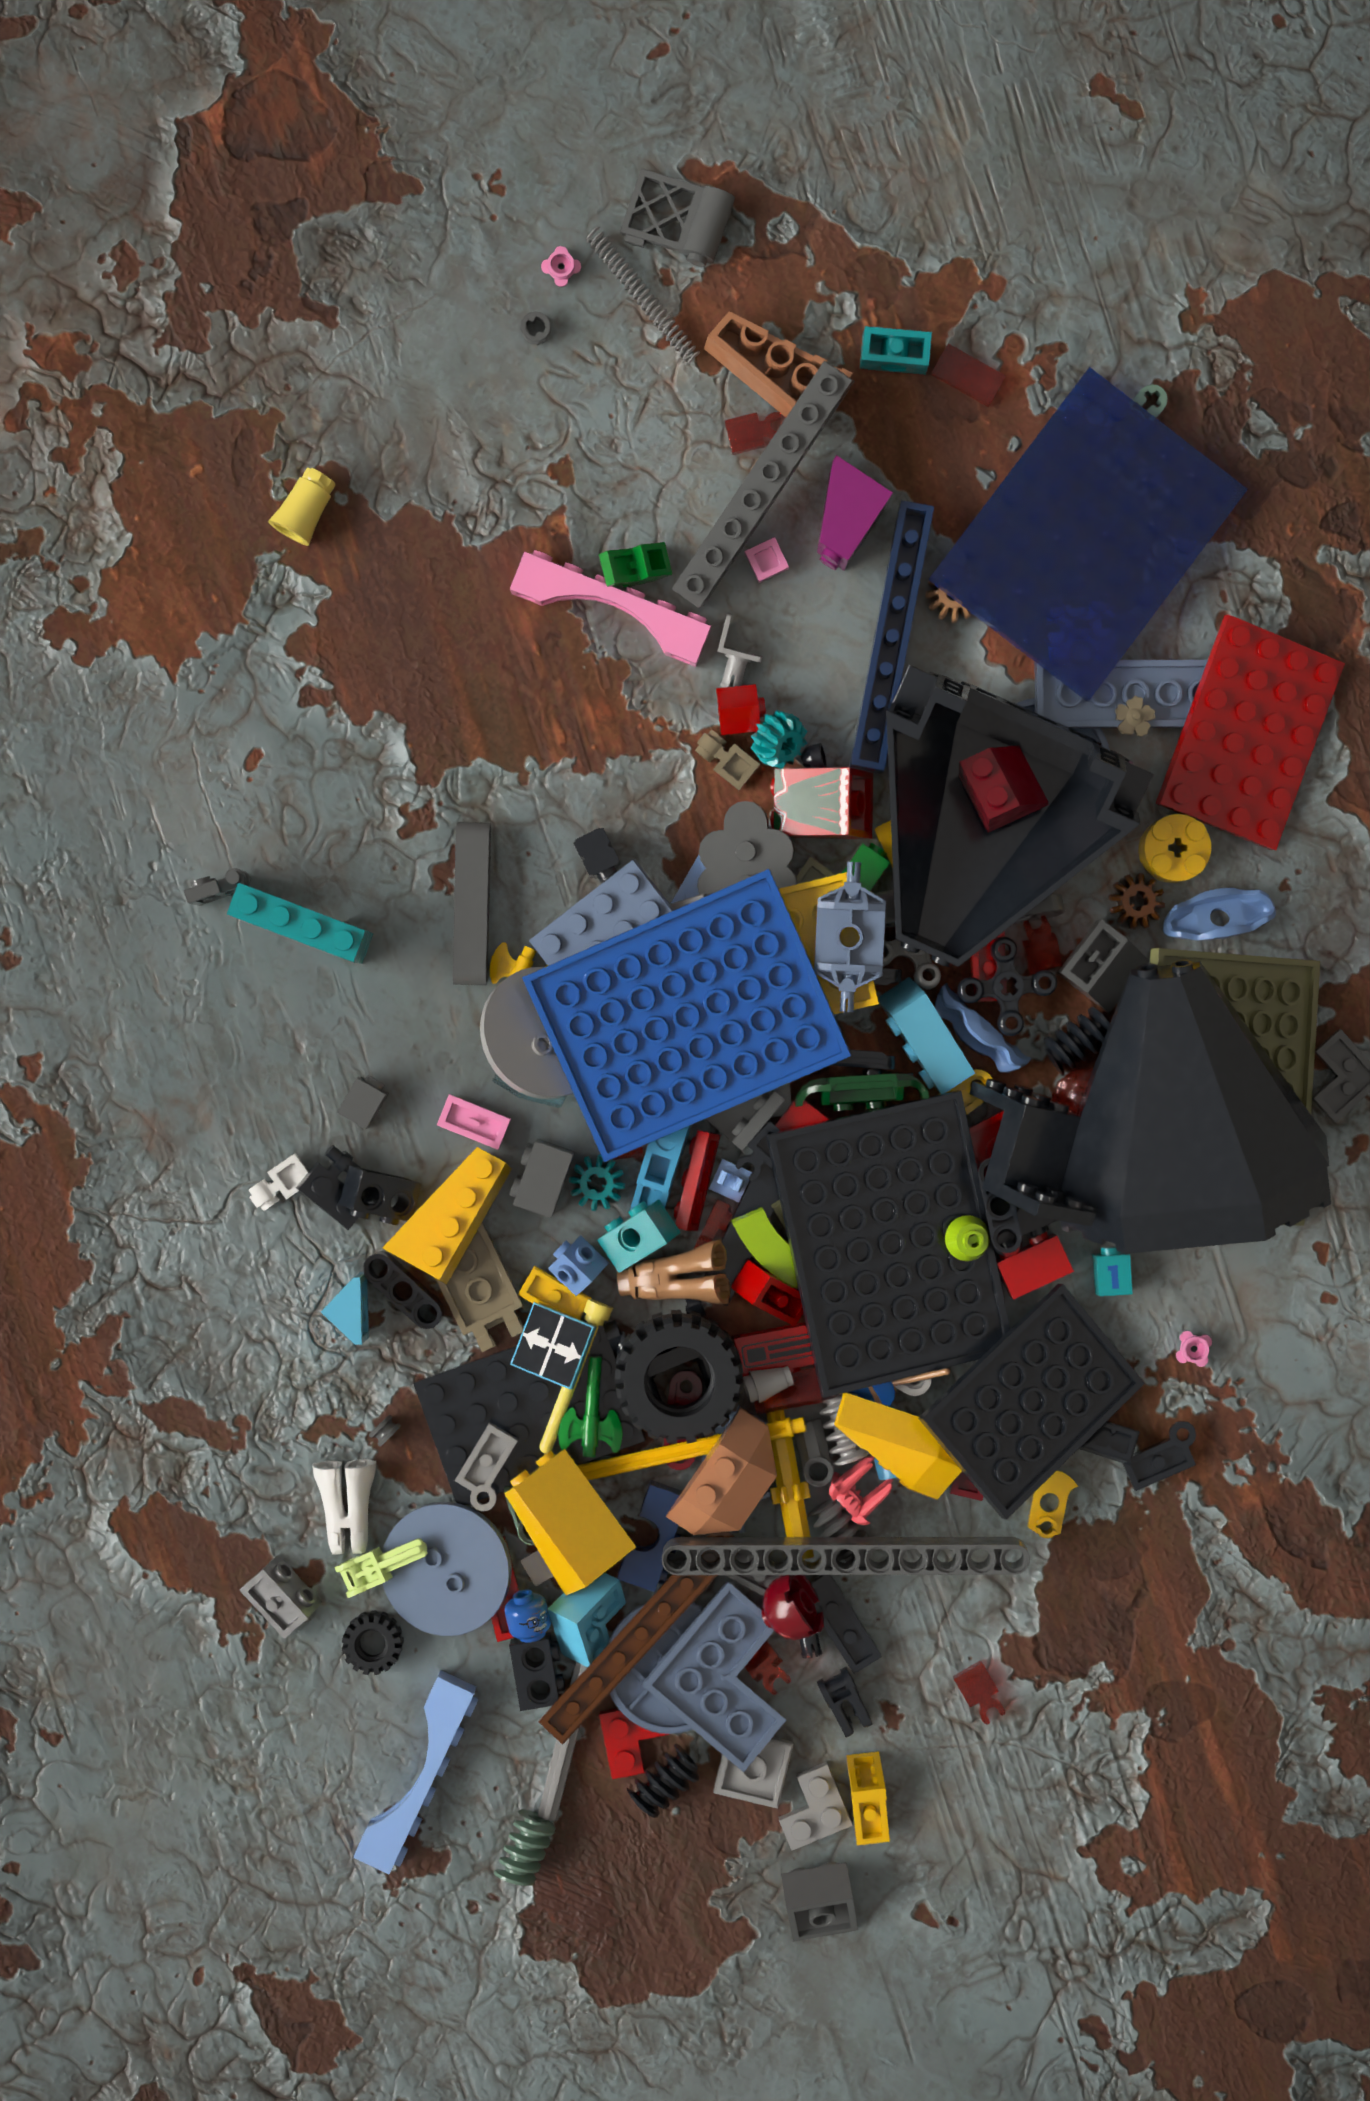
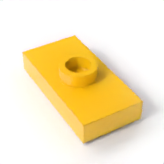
M534 1265L518 1293L519 1296L531 1303H540L579 1320L584 1313L583 1311L588 1299H592L583 1292L575 1296L555 1276Z

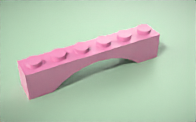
M534 550L533 554L524 552L510 587L513 595L541 606L557 601L574 599L593 600L615 606L643 624L657 640L666 656L694 667L697 666L711 631V626L706 624V618L692 612H688L687 616L675 612L676 606L662 600H657L656 604L644 599V593L629 587L626 588V591L613 586L607 587L603 576L596 575L595 579L582 575L583 569L573 564L565 563L562 567L552 563V557L537 550Z

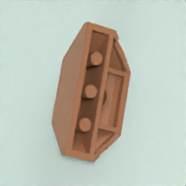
M740 1407L668 1511L666 1517L693 1535L739 1531L777 1477L768 1425Z

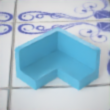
M603 1573L587 1587L567 1596L563 1593L548 1608L561 1653L564 1656L588 1667L607 1646L609 1635L605 1624L626 1604L619 1579Z

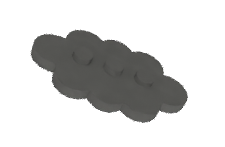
M750 801L735 803L725 814L724 830L709 833L700 843L699 856L706 869L698 878L697 888L699 894L705 893L708 896L769 868L778 888L798 884L796 875L788 867L793 860L795 852L793 841L782 830L769 829L767 814L757 803Z

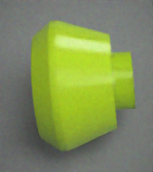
M970 1215L961 1216L952 1221L945 1234V1244L952 1256L962 1261H973L981 1257L986 1252L990 1242V1234L986 1224L981 1219Z

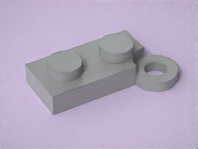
M489 1422L455 1479V1482L472 1491L470 1502L479 1511H488L495 1505L497 1494L495 1489L491 1487V1484L518 1441L516 1437ZM480 1492H487L489 1494L490 1500L487 1503L482 1504L478 1501L477 1495Z

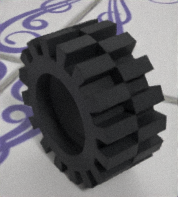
M371 1611L366 1614V1612H363L359 1617H355L345 1630L342 1638V1653L346 1655L345 1661L347 1664L352 1663L354 1665L352 1669L355 1671L360 1669L364 1675H369L370 1672L378 1675L383 1670L385 1672L388 1671L397 1662L402 1651L404 1637L401 1635V1627L396 1625L397 1621L394 1618H388L387 1613L377 1614V1611ZM377 1631L382 1634L385 1639V1649L381 1653L370 1655L363 1651L360 1645V1638L365 1632Z

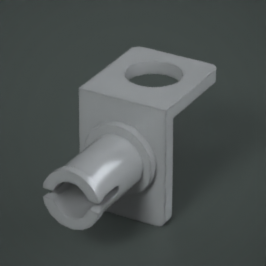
M727 613L717 651L725 653V656L728 657L720 684L722 687L730 686L732 675L735 676L733 687L741 686L747 662L751 663L752 660L761 663L763 657L724 646L732 618L731 613Z

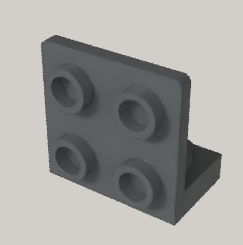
M771 1090L710 1116L706 1120L743 1151L785 1099L775 1090Z

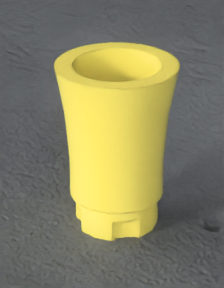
M307 468L302 478L299 477L281 507L269 519V524L290 539L309 546L320 516L331 498L330 493L336 485L335 482L320 471Z

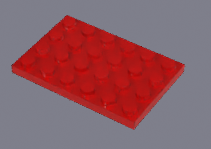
M1224 615L1155 804L1193 817L1202 823L1269 850H1277L1345 663L1232 615Z

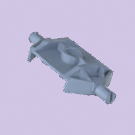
M847 862V879L844 882V886L819 897L817 904L814 971L818 976L839 987V991H841L839 1011L846 1012L847 998V1012H854V992H856V988L883 976L887 901L862 887V883H860L861 862H855L854 876L853 862ZM846 927H853L859 932V942L853 947L844 946L840 940V934Z

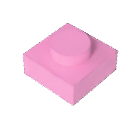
M775 537L745 551V556L758 583L789 569Z

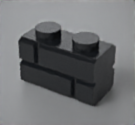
M597 828L575 839L576 841L573 844L590 878H598L600 883H602L617 872L616 869L619 868L618 866L621 863L604 828Z

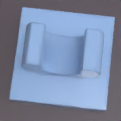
M722 1158L709 1189L739 1203L749 1182L748 1177L753 1172L743 1167L737 1169L736 1164Z

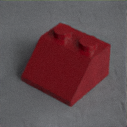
M1020 746L988 748L959 762L958 776L988 833L1049 805Z

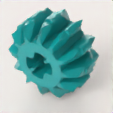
M776 710L773 715L765 714L762 724H756L758 730L751 735V738L754 740L751 749L759 758V761L767 766L783 769L786 764L793 765L794 758L797 755H802L800 750L801 747L807 744L804 737L808 731L804 728L798 717L792 713L789 714Z
M599 1154L596 1159V1165L593 1166L591 1158L586 1156L584 1162L588 1168L587 1170L578 1164L573 1167L582 1177L571 1176L569 1178L570 1183L580 1184V1187L574 1188L570 1193L572 1196H576L583 1192L584 1196L579 1201L580 1206H584L588 1198L592 1199V1211L597 1210L598 1200L602 1201L605 1209H609L608 1195L615 1201L621 1199V1196L612 1189L625 1188V1183L614 1182V1179L621 1177L624 1172L620 1169L611 1173L610 1169L616 1163L614 1159H611L607 1166L604 1167L602 1166L603 1158ZM596 1174L598 1178L604 1177L607 1184L604 1183L602 1185L605 1188L604 1190L598 1192L596 1187L590 1188L588 1186V1182L592 1181L591 1175Z

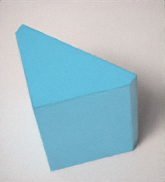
M360 1272L353 1277L321 1311L355 1345H362L369 1338L368 1280L364 1272Z

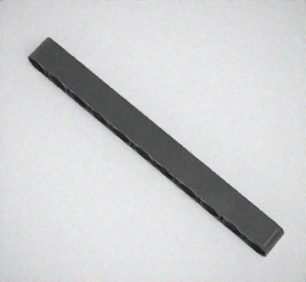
M677 1537L667 1541L662 1552V1565L667 1572L673 1575H1016L1024 1572L1030 1564V1555L1026 1545L1016 1537ZM711 1549L718 1552L720 1558L716 1562L709 1563L703 1560L701 1555L706 1550ZM745 1549L752 1552L754 1557L749 1562L743 1563L736 1559V1553ZM810 1549L816 1550L821 1554L820 1558L812 1563L805 1561L802 1555ZM847 1549L854 1553L853 1559L845 1563L837 1560V1553ZM877 1549H882L888 1553V1556L882 1562H874L870 1559L871 1553ZM916 1549L921 1552V1557L916 1562H907L903 1558L904 1554L908 1550ZM950 1549L955 1552V1556L949 1562H941L937 1559L940 1551ZM984 1549L989 1554L983 1562H975L971 1559L974 1551ZM1011 1549L1022 1551L1021 1558L1016 1562L1005 1560L1006 1553ZM672 1550H681L685 1553L686 1559L680 1563H675L669 1559L668 1554ZM773 1550H783L787 1554L786 1559L779 1563L770 1560L768 1556Z

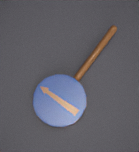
M945 1368L850 1391V1393L858 1394V1397L885 1406H890L896 1396L895 1386L949 1375L950 1370Z

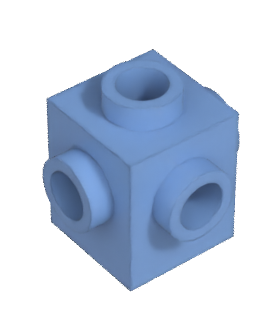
M580 1235L572 1244L566 1240L553 1253L557 1259L548 1269L577 1296L599 1275L609 1262Z

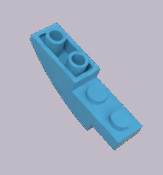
M692 1125L648 1143L630 1210L643 1201L650 1205L658 1199L666 1209Z

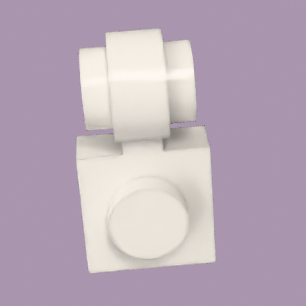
M294 1153L267 1172L274 1182L268 1184L264 1178L249 1189L252 1195L249 1198L256 1208L260 1206L265 1211L280 1200L276 1195L279 1193V1190L286 1199L297 1193L296 1187L309 1171L298 1155Z

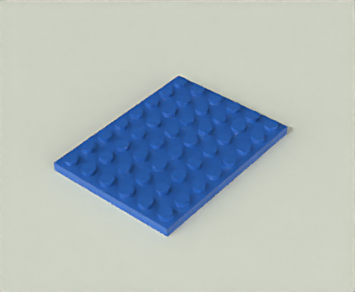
M770 868L522 977L604 1162L852 1055Z

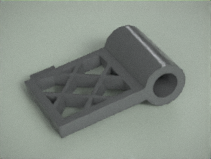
M641 169L620 233L625 236L624 241L626 243L644 248L645 242L683 253L688 256L687 261L689 263L705 267L706 263H714L735 197L719 188L701 187ZM646 180L659 183L664 193L646 202L642 194ZM665 186L672 187L673 189L667 191ZM682 191L694 194L691 205L677 211L671 197ZM641 198L643 205L638 207ZM668 199L675 214L656 222L650 208ZM647 210L654 225L642 231L630 228L634 217ZM687 215L685 223H683L681 218ZM678 220L682 227V232L678 242L664 238L660 229ZM657 231L659 236L653 235L651 233Z

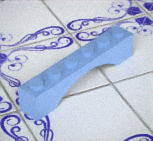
M440 1670L424 1705L429 1740L424 1768L413 1787L399 1802L387 1811L370 1819L353 1858L387 1874H390L394 1865L401 1866L408 1850L403 1844L408 1835L415 1836L422 1821V1818L417 1816L422 1805L429 1806L436 1791V1788L431 1786L436 1775L443 1776L450 1761V1758L445 1756L449 1746H457L464 1731V1728L459 1725L464 1715L471 1717L478 1702V1698L473 1696L476 1686Z

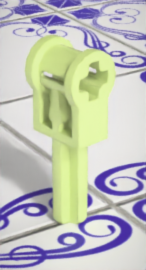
M417 1538L385 1553H382L380 1547L335 1566L336 1572L341 1573L348 1589L346 1592L347 1598L393 1578L391 1571L426 1557L428 1554L427 1545L421 1538Z

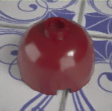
M780 1575L771 1582L764 1593V1609L761 1612L763 1621L768 1628H772L777 1634L786 1639L800 1640L821 1632L824 1627L823 1611L817 1614L814 1605L819 1602L818 1596L804 1575Z

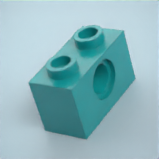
M865 326L862 335L859 369L926 375L929 367L932 332Z
M659 1199L650 1205L643 1201L628 1211L631 1216L628 1219L623 1220L619 1216L604 1226L607 1232L597 1241L618 1273L666 1245L681 1233ZM634 1230L639 1233L640 1237L635 1234Z

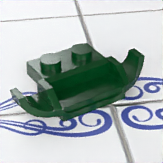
M895 1073L819 1078L809 1081L801 1087L796 1096L795 1107L803 1106L806 1096L814 1092H821V1105L833 1104V1111L853 1110V1103L866 1102V1109L886 1107V1101L903 1100L904 1087L916 1089L921 1099H928L929 1094L920 1080L908 1074Z

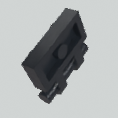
M331 1145L325 1152V1156L333 1161L330 1167L326 1169L316 1162L296 1189L341 1226L349 1230L359 1217L350 1215L351 1209L339 1204L344 1183L337 1177L342 1171L348 1173L349 1165L361 1167L352 1161L353 1156L347 1151L341 1152L337 1147Z

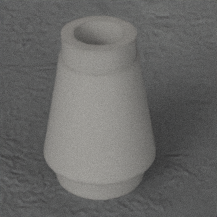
M788 1366L749 1371V1375L743 1377L744 1389L750 1403L755 1401L761 1403L789 1386L794 1385Z

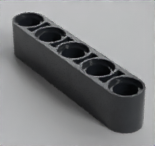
M765 1162L761 1165L760 1175L755 1180L749 1181L732 1219L762 1207L768 1220H770L774 1211L771 1205L779 1200L773 1167L771 1168ZM730 1221L721 1240L727 1254L725 1269L706 1271L704 1275L705 1277L726 1274L730 1287L747 1260H750L752 1254L739 1237L732 1221ZM730 1288L731 1292L730 1298L728 1300L729 1303L735 1293V1291L732 1288Z

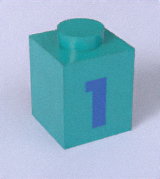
M1102 1247L1101 1253L1092 1254L1094 1291L1096 1295L1133 1294L1130 1254L1117 1251L1116 1247Z

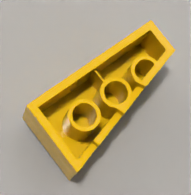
M477 1147L383 1246V1249L447 1285L512 1168L506 1162Z

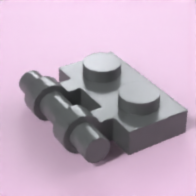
M232 868L226 872L223 879H210V876L190 882L192 888L184 890L189 904L201 906L230 896V894L235 893L238 883L249 886L251 880L246 871Z

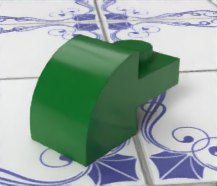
M665 542L640 544L629 549L609 550L599 554L607 587L623 585V588L660 580L673 574Z

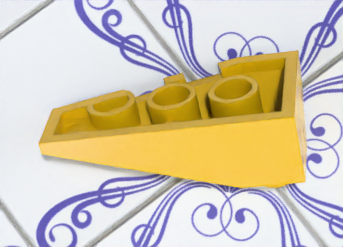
M843 1393L834 1425L861 1449H865L879 1461L878 1464L885 1470L891 1471L899 1478V1482L907 1489L933 1499H938L962 1472L918 1419V1416L849 1393Z

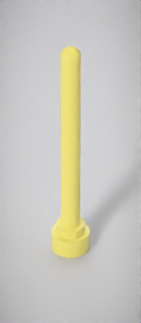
M588 1299L583 1312L586 1313L584 1318L587 1320L586 1323L596 1326V1330L574 1388L570 1390L562 1386L540 1443V1450L543 1453H548L553 1449L561 1420L567 1412L599 1325L603 1326L604 1321L609 1320L613 1310L612 1307L599 1301Z

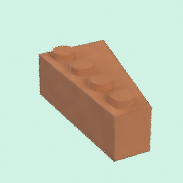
M730 311L708 335L704 347L709 354L785 417L790 413L824 361L827 362L826 359L816 354L813 356L797 348L796 344L786 339L783 341L769 334L768 330ZM837 368L848 377H852V372L844 368Z

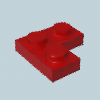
M618 1708L599 1712L612 1779L643 1774L644 1765L639 1740L669 1734L652 1732L636 1725Z

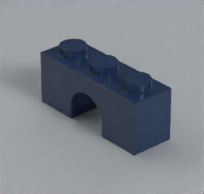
M650 1480L639 1516L653 1521L660 1533L656 1541L650 1545L640 1546L635 1544L636 1548L623 1557L617 1579L655 1592L658 1583L662 1585L665 1583L668 1572L662 1565L663 1547L670 1539L681 1537L680 1534L676 1533L678 1524L667 1518L666 1514L680 1496L682 1490Z

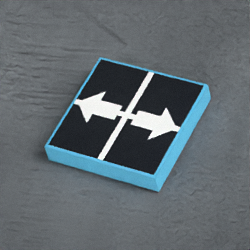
M533 1302L510 1365L571 1390L576 1383L596 1326L540 1303Z

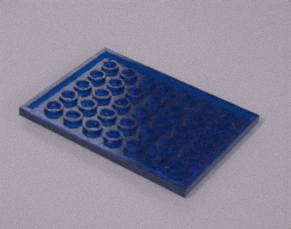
M1089 367L928 580L1076 694L1089 701L1248 489Z

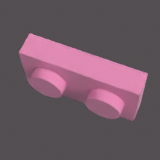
M449 1094L437 1126L499 1150L511 1118Z

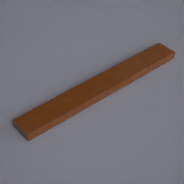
M729 1531L710 1533L707 1537L735 1536ZM711 1549L706 1550L701 1555L703 1560L709 1563L716 1562L720 1558L718 1552ZM672 1574L538 1722L563 1745L718 1575Z

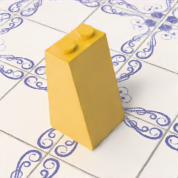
M564 1449L557 1454L550 1450L536 1461V1464L539 1466L530 1474L527 1470H524L510 1481L513 1487L505 1495L561 1590L567 1596L587 1587L635 1549L636 1546Z

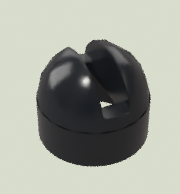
M821 743L810 745L803 750L801 760L805 768H827L826 756Z

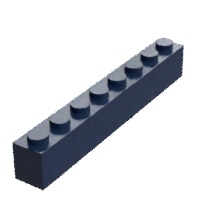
M901 500L898 507L851 754L850 768L882 774L885 769L888 753L886 710L889 703L893 702L902 680L934 506Z

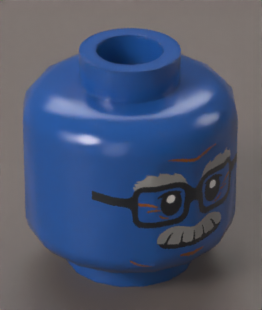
M521 1590L516 1592L513 1598L505 1605V1617L509 1633L514 1638L520 1639L521 1642L530 1643L538 1641L545 1636V1632L551 1626L545 1597L541 1594L533 1593L531 1590Z

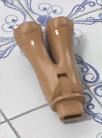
M715 1240L681 1254L633 1264L629 1269H625L620 1273L617 1272L620 1296L632 1295L634 1299H692L712 1304H728L731 1290L726 1274L691 1279L677 1278L678 1274L725 1269L727 1261L725 1247L721 1240Z

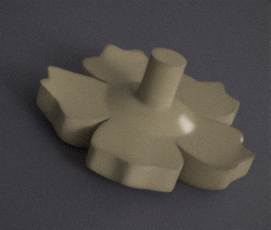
M1134 696L1126 701V706L1118 704L1115 709L1116 720L1122 721L1117 727L1121 734L1132 735L1135 732L1138 737L1148 734L1150 724L1146 721L1156 718L1155 710L1151 709L1149 705L1142 707V697Z

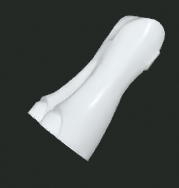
M357 1459L348 1461L345 1464L348 1513L344 1509L342 1497V1462L332 1460L313 1463V1474L323 1501L328 1544L332 1555L344 1554L345 1552L344 1528H350L352 1553H366L368 1544V1504L376 1471V1461Z

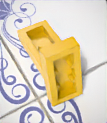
M879 1751L846 1755L857 1845L890 1842L886 1808V1787Z

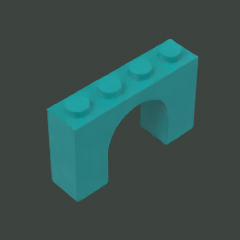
M238 883L227 911V915L359 964L363 963L374 934Z

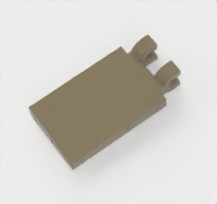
M482 1221L447 1285L437 1279L436 1281L463 1336L473 1332L481 1351L485 1352L497 1346L488 1329L505 1322L511 1337H515L523 1332L524 1325L515 1310L524 1305Z

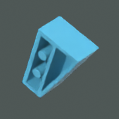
M910 977L878 997L879 1004L889 1017L885 1020L894 1035L896 1037L900 1035L906 1043L902 1048L911 1062L917 1061L923 1069L919 1072V1075L928 1089L935 1087L940 1094H944L975 1074L927 994Z

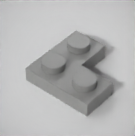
M827 1762L796 1774L808 1805L779 1817V1822L791 1851L853 1826Z

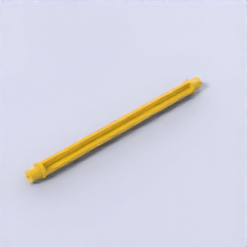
M788 1417L785 1420L767 1423L771 1440L785 1437L791 1438L794 1437V1434L807 1432L804 1417L795 1419ZM722 1434L713 1435L708 1438H699L697 1442L687 1444L686 1441L577 1466L589 1481L707 1455Z

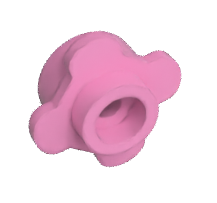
M559 246L550 255L548 260L542 262L541 268L545 274H550L555 279V284L558 287H564L568 284V279L573 274L580 272L581 263L579 260L573 259L566 247ZM563 264L564 269H559L558 265Z
M1190 1331L1182 1332L1179 1337L1181 1341L1180 1350L1176 1352L1177 1360L1180 1363L1188 1361L1196 1363L1199 1367L1205 1366L1209 1361V1347L1212 1345L1210 1336L1206 1334L1197 1336L1193 1335ZM1192 1346L1197 1347L1195 1352L1191 1351Z

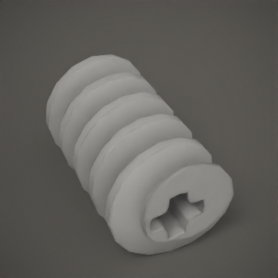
M843 1393L816 1399L819 1403H827V1407L819 1412L820 1415L830 1416L831 1418L823 1424V1428L834 1430L832 1434L826 1437L827 1441L837 1442V1445L829 1450L830 1454H838L841 1457L833 1462V1465L852 1463L870 1454L865 1449H861L834 1425Z

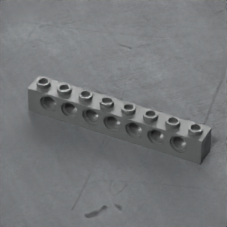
M826 361L822 363L672 590L698 608L706 604L855 381L830 363Z

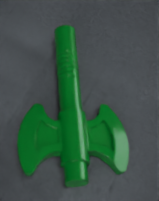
M589 1356L586 1408L583 1419H579L575 1409L571 1407L563 1416L558 1431L559 1444L562 1450H566L573 1441L582 1439V1456L590 1458L596 1457L598 1440L605 1441L612 1451L617 1453L620 1449L623 1435L621 1422L613 1409L609 1410L604 1420H600V1415H598L602 1357Z

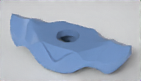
M1236 888L1209 890L1175 905L1164 920L1163 933L1169 937L1189 940L1230 938L1253 931L1268 923L1275 917L1276 909L1272 899L1262 890H1240ZM1216 910H1222L1228 914L1229 922L1224 926H1217L1210 920L1211 913Z
M947 983L942 986L934 1007L941 1018L947 1019L952 1023L959 1039L969 1048L981 1055L992 1058L1000 1073L1018 1070L1029 1063L1030 1057L1025 1056L1017 1046L1008 1043L1003 1035L976 1011L968 1008L959 998L958 994L949 988Z

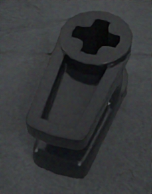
M847 1667L840 1669V1674L826 1681L822 1678L817 1681V1685L847 1738L854 1733L851 1718L847 1716L842 1706L845 1701L851 1703L854 1708V1715L858 1716L864 1728L873 1725L859 1696V1691Z

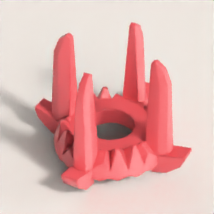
M873 1456L863 1458L841 1476L835 1471L829 1488L832 1500L835 1501L837 1499L846 1508L847 1512L853 1516L851 1520L858 1525L870 1524L866 1517L892 1490L891 1483L893 1479H888L864 1498L859 1495L860 1490L855 1491V1484L873 1467L871 1463L874 1460Z

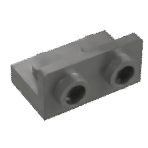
M276 1555L240 1589V1592L283 1638H286L306 1621L321 1605V1600L315 1595L314 1591L299 1578L291 1566L279 1555Z

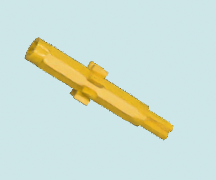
M781 1393L766 1399L764 1404L768 1423L785 1420ZM792 1437L771 1440L777 1477L775 1478L777 1487L770 1488L772 1504L780 1503L786 1537H811L804 1499L811 1498L810 1489L807 1481L800 1482ZM813 1549L804 1552L802 1555L803 1559L814 1557Z

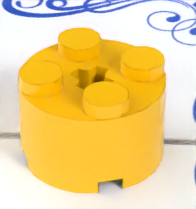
M1183 814L1169 815L1155 821L1145 830L1139 841V859L1148 873L1161 882L1177 883L1195 877L1206 867L1211 855V839L1204 824L1195 818ZM1175 841L1177 846H1181V852L1177 853L1176 857L1173 851L1168 850V845L1174 844Z

